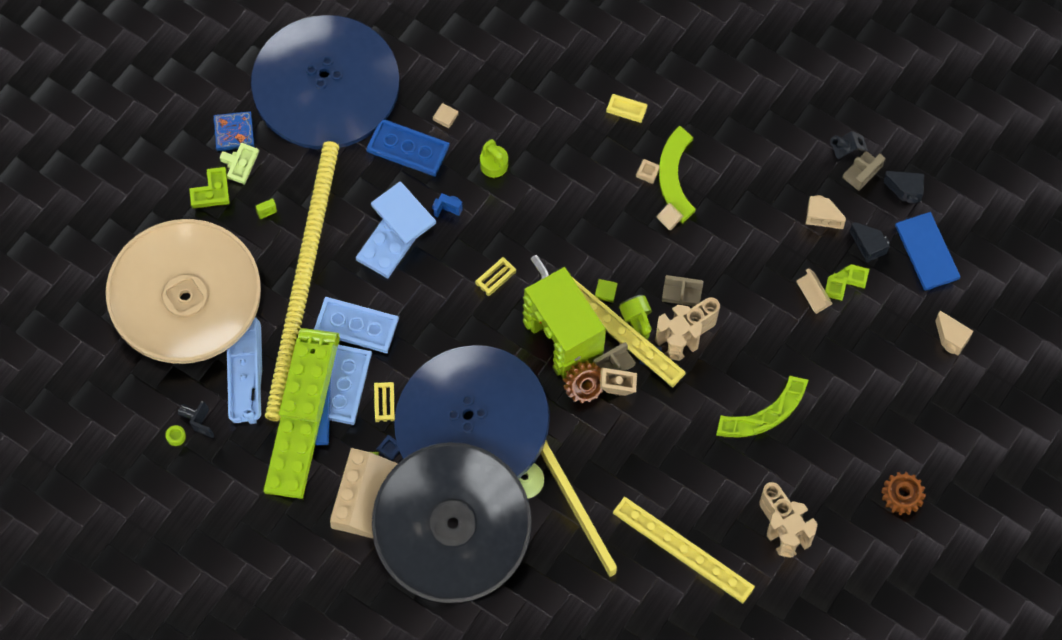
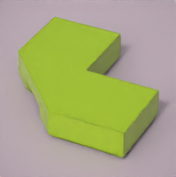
M855 265L845 267L842 271L828 277L825 292L829 298L842 301L846 284L865 288L869 269Z

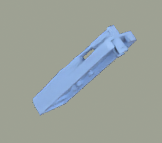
M254 318L246 333L233 346L227 349L228 416L233 423L248 421L250 424H254L261 417L262 337L261 324L257 318ZM254 388V400L252 401V389Z

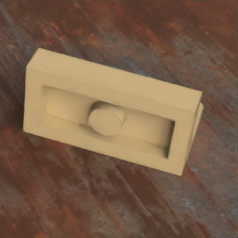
M808 268L806 270L807 275L797 280V283L813 311L817 314L833 303L816 274Z

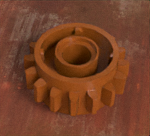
M589 361L585 363L578 362L575 366L572 365V368L566 372V378L563 379L566 383L563 387L567 391V395L575 402L579 400L581 403L597 399L598 395L603 392L600 388L601 368L594 362L591 364Z
M897 472L896 477L891 475L889 481H885V487L882 489V493L885 495H883L882 500L887 502L886 507L892 508L893 513L897 511L899 515H902V513L906 512L907 515H910L911 510L916 512L918 506H922V500L926 496L922 493L925 487L920 485L921 480H917L915 475L910 476L908 472H905V474ZM899 491H906L908 496H901Z

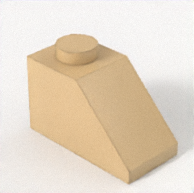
M820 195L810 196L806 224L838 229L844 228L846 218L829 198H824Z
M942 311L939 312L936 318V325L941 344L949 353L959 355L969 341L973 331Z
M601 368V389L607 393L628 395L636 392L637 373Z

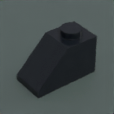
M886 171L884 183L902 201H907L908 203L921 202L924 174Z
M856 222L851 224L849 232L866 262L887 254L890 243L880 230Z

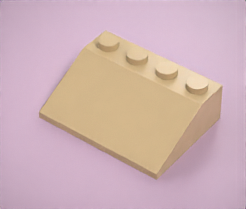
M351 448L331 515V528L373 538L372 512L374 502L383 481L398 463L370 452Z

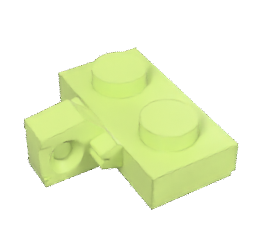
M241 143L238 151L233 152V154L222 151L220 160L228 164L227 168L230 169L227 178L245 185L259 149Z

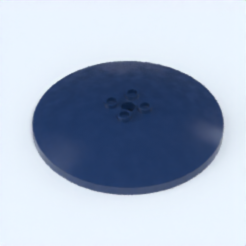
M313 16L287 25L266 42L258 54L253 67L251 80L252 94L261 118L272 131L283 139L298 146L312 149H322L323 143L327 141L335 142L339 145V148H342L374 133L378 124L389 117L398 96L399 73L390 47L370 27L356 20L341 16ZM322 72L329 73V76L326 78H322L319 75Z
M471 345L458 347L433 357L410 378L397 404L394 423L395 437L403 459L430 445L440 443L469 444L482 448L500 458L519 479L535 463L544 447L549 429L548 401L537 376L518 357L490 346ZM472 411L474 413L473 417L465 420L464 414Z

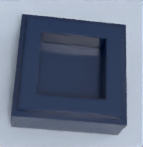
M387 435L376 449L379 454L390 461H393L400 453L397 441L390 435Z

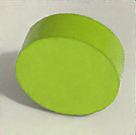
M174 425L166 431V439L170 445L179 446L184 443L186 434L181 426Z

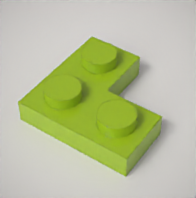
M225 167L207 169L208 186L190 188L192 208L230 204Z

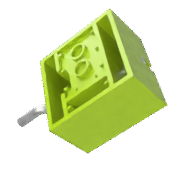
M535 255L531 260L541 274V280L524 289L523 323L528 330L531 329L533 334L543 329L549 339L552 338L555 343L553 369L558 376L561 375L564 379L567 375L566 372L572 368V365L575 366L578 362L585 363L586 361L592 364L594 359L603 355L606 328L567 269L563 267L549 275L539 257Z

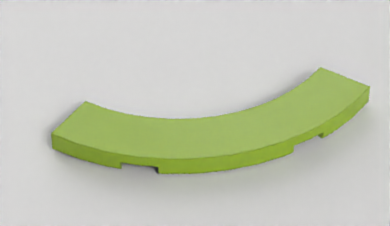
M679 126L672 133L663 149L659 166V182L662 195L667 204L671 203L684 216L680 220L683 224L695 212V208L686 199L680 187L678 165L684 150L691 143L693 137Z
M789 376L787 385L779 398L772 405L757 414L747 417L721 415L716 435L723 437H747L774 428L796 409L805 393L808 380Z

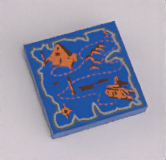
M251 111L214 115L217 151L239 149L241 143L254 147Z

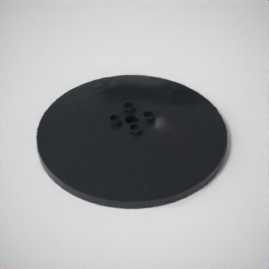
M463 443L430 445L404 458L391 470L383 481L377 493L372 512L374 544L387 571L399 584L410 592L437 602L458 603L471 601L499 588L512 576L522 562L531 535L530 505L518 477L497 456L482 448ZM452 517L457 518L459 522L455 529L449 528L447 524L448 520Z

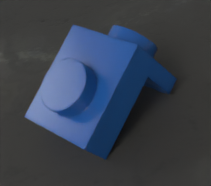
M441 193L439 199L436 198L432 206L434 216L438 217L442 209L459 216L462 212V201L455 196H447Z

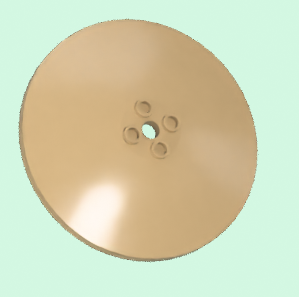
M194 219L163 222L135 236L120 251L113 262L106 285L108 311L120 336L132 348L147 357L162 362L178 364L203 361L233 346L251 326L256 316L261 296L258 268L245 244L223 227ZM183 293L191 295L188 300L180 299Z

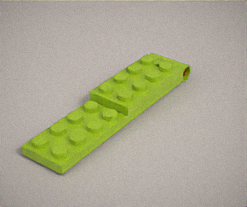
M306 328L299 330L279 411L281 419L264 487L266 494L303 499L337 347L340 341V335L337 332Z

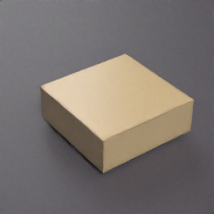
M442 103L433 116V120L450 128L458 116V111Z
M643 159L636 177L653 184L659 173L660 165Z
M668 203L657 216L669 230H672L684 217L671 203Z

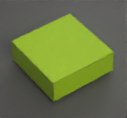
M273 198L256 205V211L260 219L277 212Z
M599 279L595 297L599 300L613 303L617 283Z

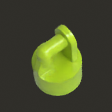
M491 139L483 146V151L480 155V168L486 176L496 178L502 176L507 171L508 154L502 147L496 146V142Z
M634 296L622 302L619 309L625 322H630L632 328L648 339L652 328L647 315L652 310L646 296Z

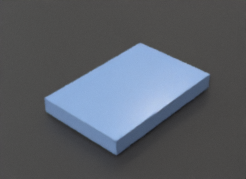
M401 181L371 202V206L406 245L436 224V220Z

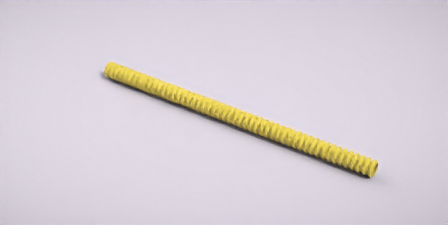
M331 141L323 143L317 170L318 174L316 175L317 179L315 180L311 205L308 211V221L306 222L303 242L301 244L302 248L300 249L301 253L298 259L299 264H297L295 280L293 281L294 285L292 286L293 291H291L292 296L288 304V313L286 314L287 318L284 324L285 329H283L282 340L280 341L278 362L275 364L274 379L271 385L272 390L269 392L268 407L265 413V417L271 421H279L281 419L279 411L296 339L302 325L301 320H303L305 304L307 303L309 282H311L312 271L314 270L316 250L318 249L322 232L324 213L326 212L330 187L332 185L331 181L333 180L332 176L334 175L333 171L335 170L339 145Z

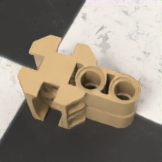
M707 298L691 309L688 306L677 305L672 308L675 312L672 320H669L665 313L659 316L655 342L658 346L668 342V351L665 352V355L669 359L677 361L685 357L683 355V348L686 345L692 352L698 349L700 335L716 325L720 308L719 301L715 298Z
M773 482L767 483L760 499V506L770 521L767 537L770 541L779 537L781 545L776 548V551L781 556L791 558L796 555L795 549L800 543L804 550L811 546L817 523L814 518L805 523L803 513L808 511L806 506L798 502L790 503L778 484Z

